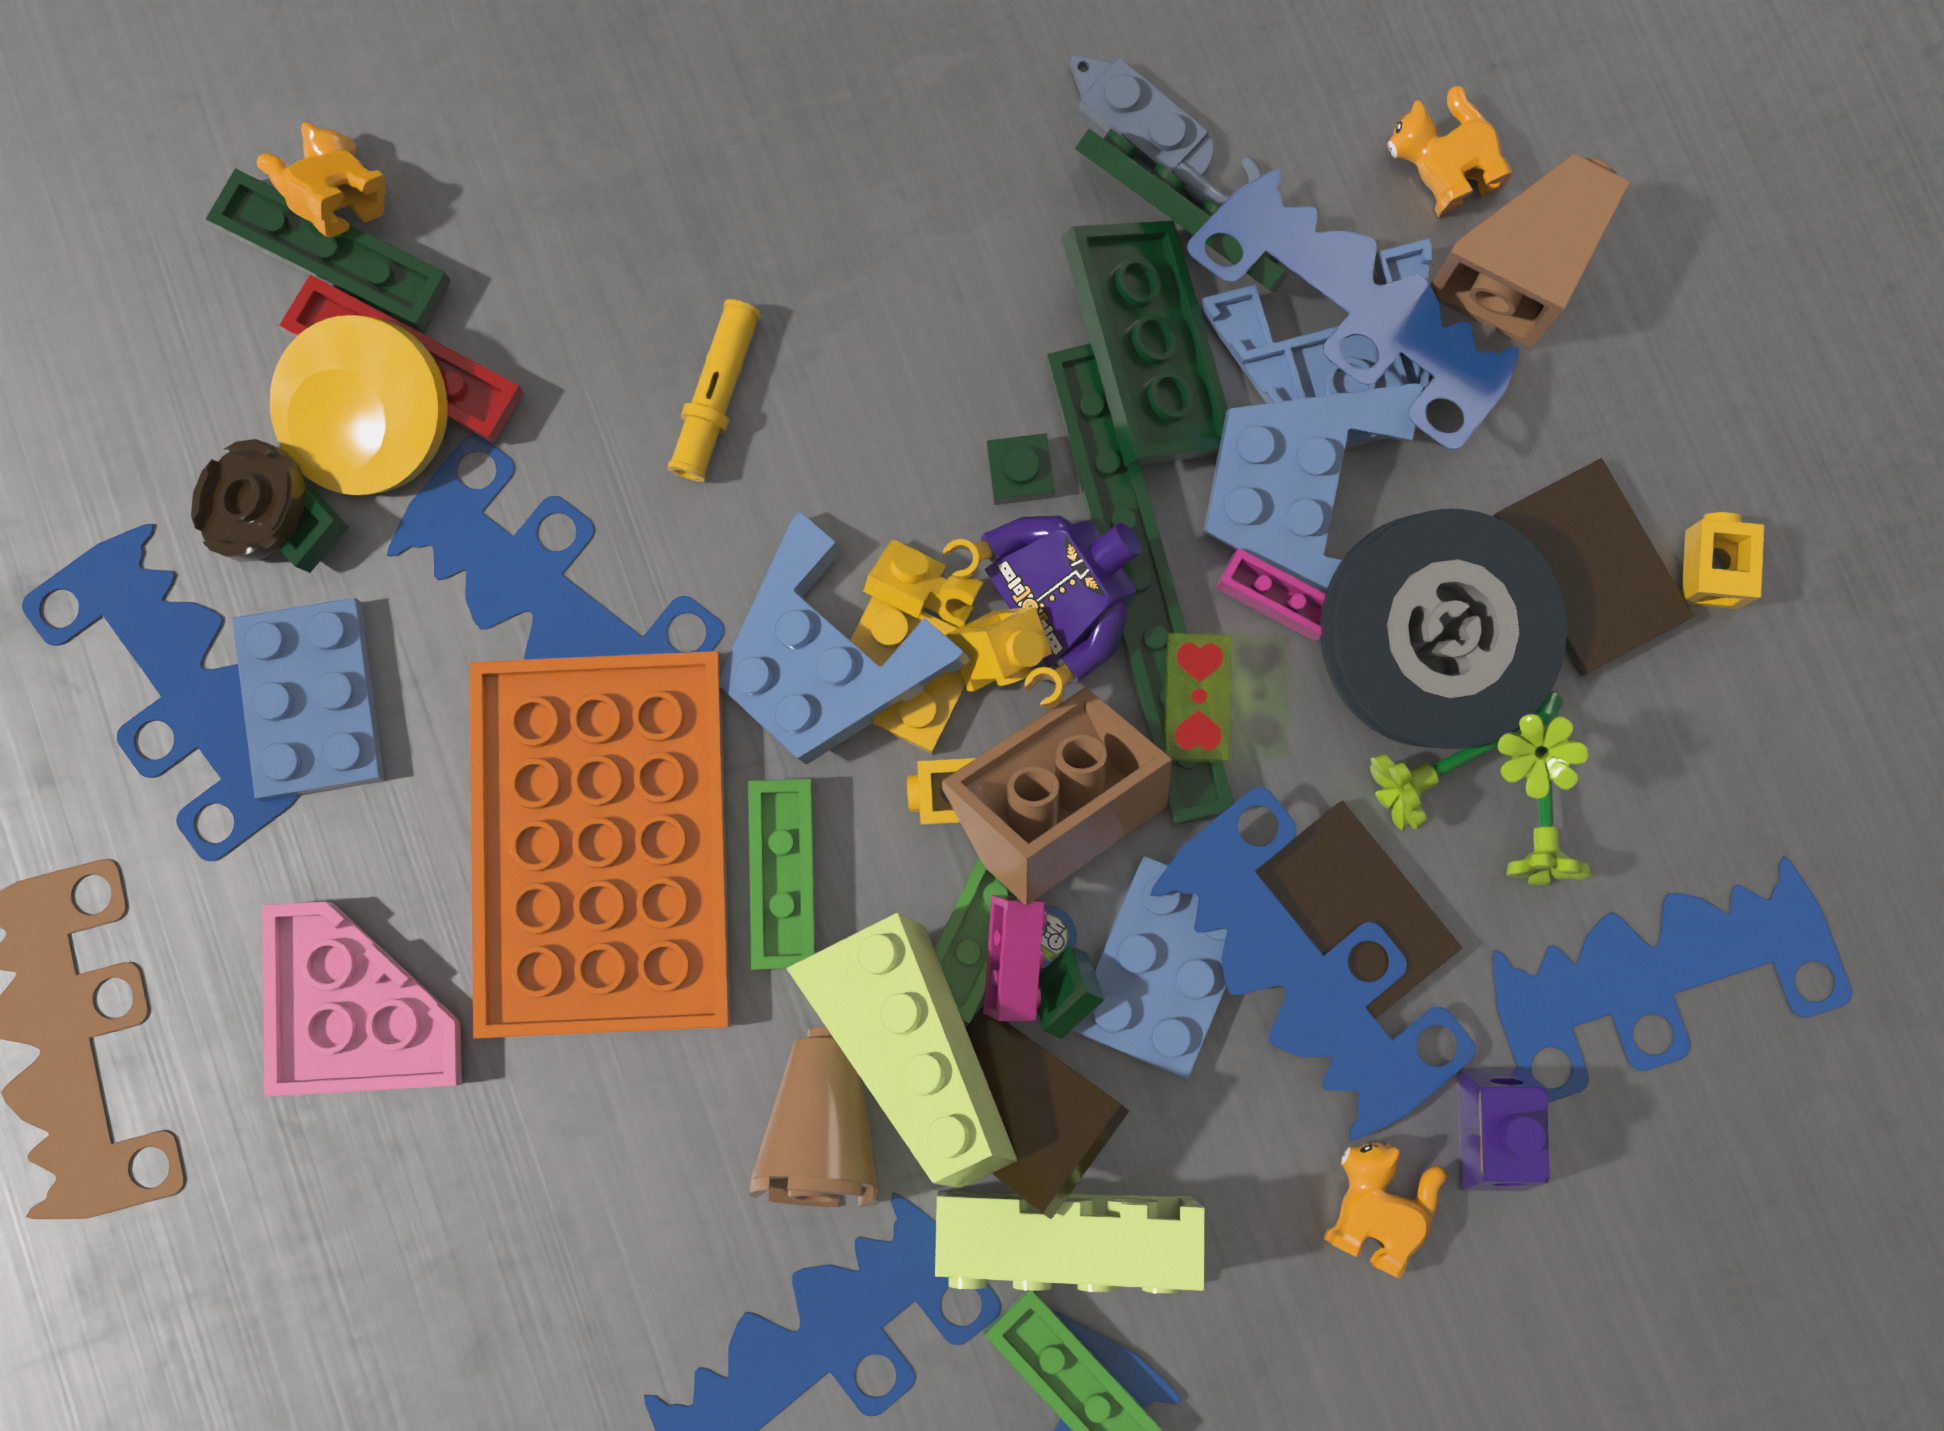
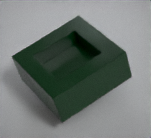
M1047 433L987 440V455L994 505L1054 498L1055 491Z
M306 486L304 510L296 530L279 550L294 567L311 573L349 526L316 490Z
M1071 945L1039 973L1038 987L1041 992V1003L1037 1012L1043 1031L1062 1039L1105 1000L1088 953Z

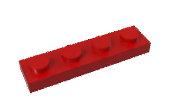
M311 274L309 275L279 324L287 334L296 338L315 323L345 315L378 318L402 327L424 345L441 372L447 393V419L493 444L495 443L524 394L519 385Z

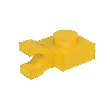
M892 539L868 574L863 592L916 618H919L924 608H927L939 614L947 623L960 628L970 618L974 609L972 604L981 591L984 582L974 577L958 579L950 576L945 579L943 575L947 567L946 564Z

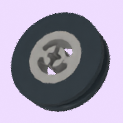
M1439 509L1393 520L1370 532L1346 554L1338 565L1326 590L1320 618L1322 632L1320 642L1325 667L1335 690L1349 710L1369 728L1389 739L1411 746L1462 749L1476 747L1497 740L1505 733L1517 729L1520 719L1527 714L1535 713L1549 695L1562 666L1567 640V618L1562 592L1555 574L1542 553L1526 536L1506 522L1488 514L1466 509ZM1438 586L1453 589L1467 603L1458 600L1441 601L1436 594ZM1469 607L1474 616L1455 618L1460 616ZM1454 618L1445 627H1443L1442 622L1439 620ZM1441 632L1443 633V636L1447 639L1444 641H1432ZM1428 642L1416 653L1427 658L1447 659L1449 663L1448 672L1441 674L1432 671L1418 659L1410 643Z

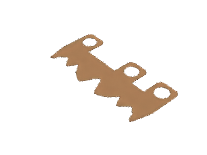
M100 859L17 881L0 890V928L6 931V936L0 943V970L16 972L14 979L0 995V1039L32 1045L40 1051L37 1059L6 1084L1 1094L5 1103L22 1121L48 1132L49 1136L37 1144L27 1157L29 1162L42 1167L56 1176L55 1182L47 1192V1198L31 1207L26 1217L31 1219H87L172 1196L179 1192L184 1182L177 1143L171 1133L156 1131L112 1144L110 1140L89 1038L142 1023L148 1013L140 971L136 965L130 962H122L76 975L68 938L70 933L111 923L123 916L126 903L117 865L108 859ZM87 875H99L107 880L111 887V900L108 906L100 913L93 915L81 913L72 902L74 885L79 879ZM120 978L126 981L133 991L132 1006L126 1014L119 1018L110 1019L103 1017L94 1007V992L97 986L104 980ZM144 1147L160 1149L165 1153L169 1161V1172L166 1179L154 1188L137 1186L129 1175L130 1159L138 1150Z

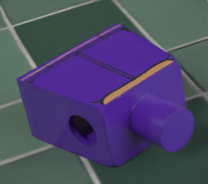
M1462 1068L1457 1072L1460 1190L1527 1191L1548 1183L1550 1169L1546 1087L1526 1071L1518 1068Z

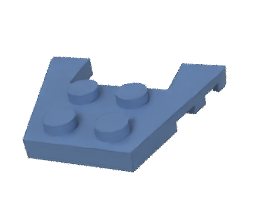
M1430 239L1377 252L1374 266L1380 285L1421 274L1429 282V264L1432 260ZM1256 284L1205 297L1202 300L1201 309L1203 315L1266 403L1412 383L1424 385V390L1429 384V373L1403 353L1396 357L1375 383L1364 385L1357 382L1330 362L1323 353L1325 341L1338 326L1276 343L1273 342ZM1350 335L1342 340L1340 351L1347 363L1360 369L1370 368L1376 364L1378 350L1370 339L1361 335ZM1427 405V407H1426V417H1427V420H1428V405ZM1348 431L1345 450L1387 438Z
M1412 383L1228 409L1226 411L1203 531L1236 550L1240 548L1325 594L1333 574L1342 561L1341 559L1326 557L1324 551L1348 431L1402 441L1413 440L1415 425L1411 422L1408 411L1422 393L1424 385Z
M798 511L788 526L720 672V687L797 759L807 765L873 723L872 718L901 699L908 702L925 691V684L948 670L953 674L964 667L971 658L928 620L923 618L882 666H878L803 599L804 595L844 549L803 513Z

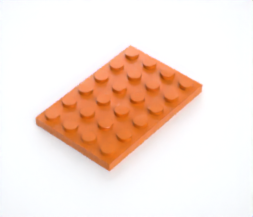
M718 651L470 662L473 1038L731 1027L722 688L720 687L721 655Z

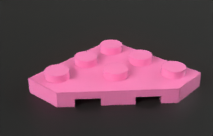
M326 901L262 905L264 1097L462 1085L461 1021L334 903Z

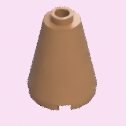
M827 1027L808 1029L807 1038L797 1039L793 1043L750 1179L751 1197L758 1198L769 1190L768 1201L782 1204L839 1207L840 1195L858 1196L857 1207L877 1205L880 1187L863 1080Z

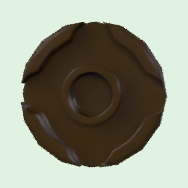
M257 439L236 441L224 448L229 452L223 455L219 461L211 459L202 470L193 491L191 517L194 528L201 531L202 537L205 540L202 542L210 551L238 562L258 561L279 550L295 532L304 510L306 485L300 466L286 451Z

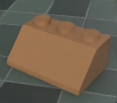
M1085 687L1060 703L1059 706L1049 710L942 780V789L984 867L1027 906L1167 808L1172 759Z

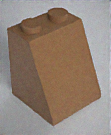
M1575 153L1456 241L1430 283L1438 301L1532 349L1564 311L1630 181L1617 175L1609 164L1594 158L1585 159Z

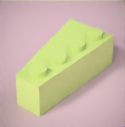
M897 912L786 968L932 1183L961 1188L1018 1161L925 925Z
M938 1191L935 1277H948V1287L957 1289L987 1288V1279L1013 1281L1014 1289L1032 1291L1052 1289V1283L1077 1284L1078 1290L1090 1292L1116 1291V1286L1141 1287L1142 1291L1151 1293H1179L1181 1290L1204 1291L1205 1208L1191 1196L1070 1194L1051 1220L1014 1192Z

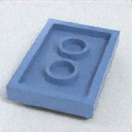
M353 597L233 617L255 799L268 801L385 781L362 602Z
M1143 855L1094 969L1105 1000L1076 1025L1072 1031L1188 1080L1226 987L1221 957L1227 929L1222 928L1206 933L1196 932L1194 925L1199 900L1196 894H1183L1175 890L1161 897L1150 896L1153 886L1168 865Z

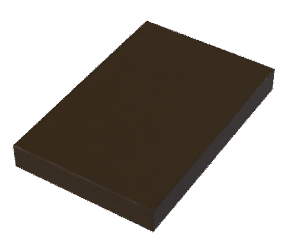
M1602 458L1493 515V517L1506 522L1526 536L1549 563L1560 586L1567 618L1566 650L1581 676L1592 672L1695 617Z
M1343 800L1298 834L1289 844L1255 871L1323 956L1358 926L1366 922L1378 924L1406 958L1407 968L1401 978L1366 1006V1009L1375 1019L1463 948ZM1374 941L1358 943L1352 948L1348 958L1351 973L1357 979L1364 982H1373L1380 979L1387 971L1389 963L1385 949Z
M983 1005L966 1027V1031L1018 1160L991 1174L1052 1220L1127 1116L1129 1110L1008 1022L998 1021L983 1014Z

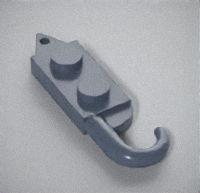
M1077 55L1070 56V67L1081 96L1079 109L1106 132L1111 128L1136 146L1139 151L1135 156L1152 171L1159 163L1187 183L1182 192L1200 207L1206 198L1218 207H1221L1231 197L1219 191L1203 177L1209 168L1213 156V141L1204 127L1120 57L1113 63ZM1083 67L1086 68L1088 71L1081 72L1079 69ZM1246 156L1241 160V164L1248 174V184L1262 176L1260 167L1251 157Z

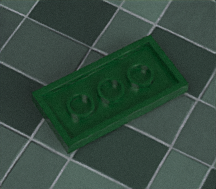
M1172 220L1071 227L1061 238L1125 467L1217 456L1228 407L1175 222Z

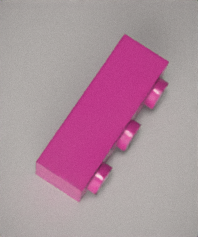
M1238 548L1231 556L1215 589L1315 642L1320 640V635H1322L1320 618L1325 594Z
M992 895L983 1014L998 1021H1036V1009L1039 1008L1041 1003V992L1038 987L1039 970L1044 963V953L1041 948L1042 930L1045 929L1047 923L1044 901L1036 899L1026 906L1016 896Z

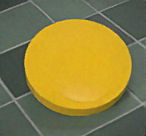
M345 315L315 323L300 333L286 348L276 366L270 389L271 421L282 450L286 451L296 461L305 477L315 484L337 493L348 495L379 494L402 487L416 478L429 465L444 437L448 416V402L441 372L429 351L417 338L402 327L386 320L366 316Z

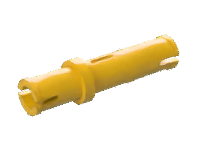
M727 299L724 302V309L710 350L706 356L692 402L685 403L680 418L685 422L672 460L669 461L667 466L671 473L695 482H704L705 473L718 435L726 433L730 419L725 414L737 379L741 373L756 324L761 317V312L756 307L735 299Z

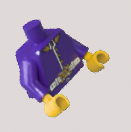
M1059 515L1021 517L981 534V541L973 544L965 539H956L948 543L944 548L943 556L949 555L957 549H966L973 556V561L968 568L952 573L954 578H970L978 570L980 562L989 558L992 564L984 570L1009 609L1036 608L1052 654L1043 658L1047 667L1036 668L1029 673L1025 680V689L1030 691L1042 680H1051L1056 684L1054 693L1040 703L1041 708L1053 709L1059 706L1064 698V686L1070 681L1075 684L1079 683L1115 654L1128 619L1125 606L1136 594L1135 585L1123 569V566L1142 552L1140 540L1126 524L1118 523L1101 535L1096 526L1089 520L1071 524L1067 519ZM1057 664L1059 665L1055 670L1049 668Z

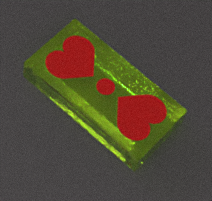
M1169 633L1167 636L1165 754L1172 761L1228 762L1230 760L1232 635Z

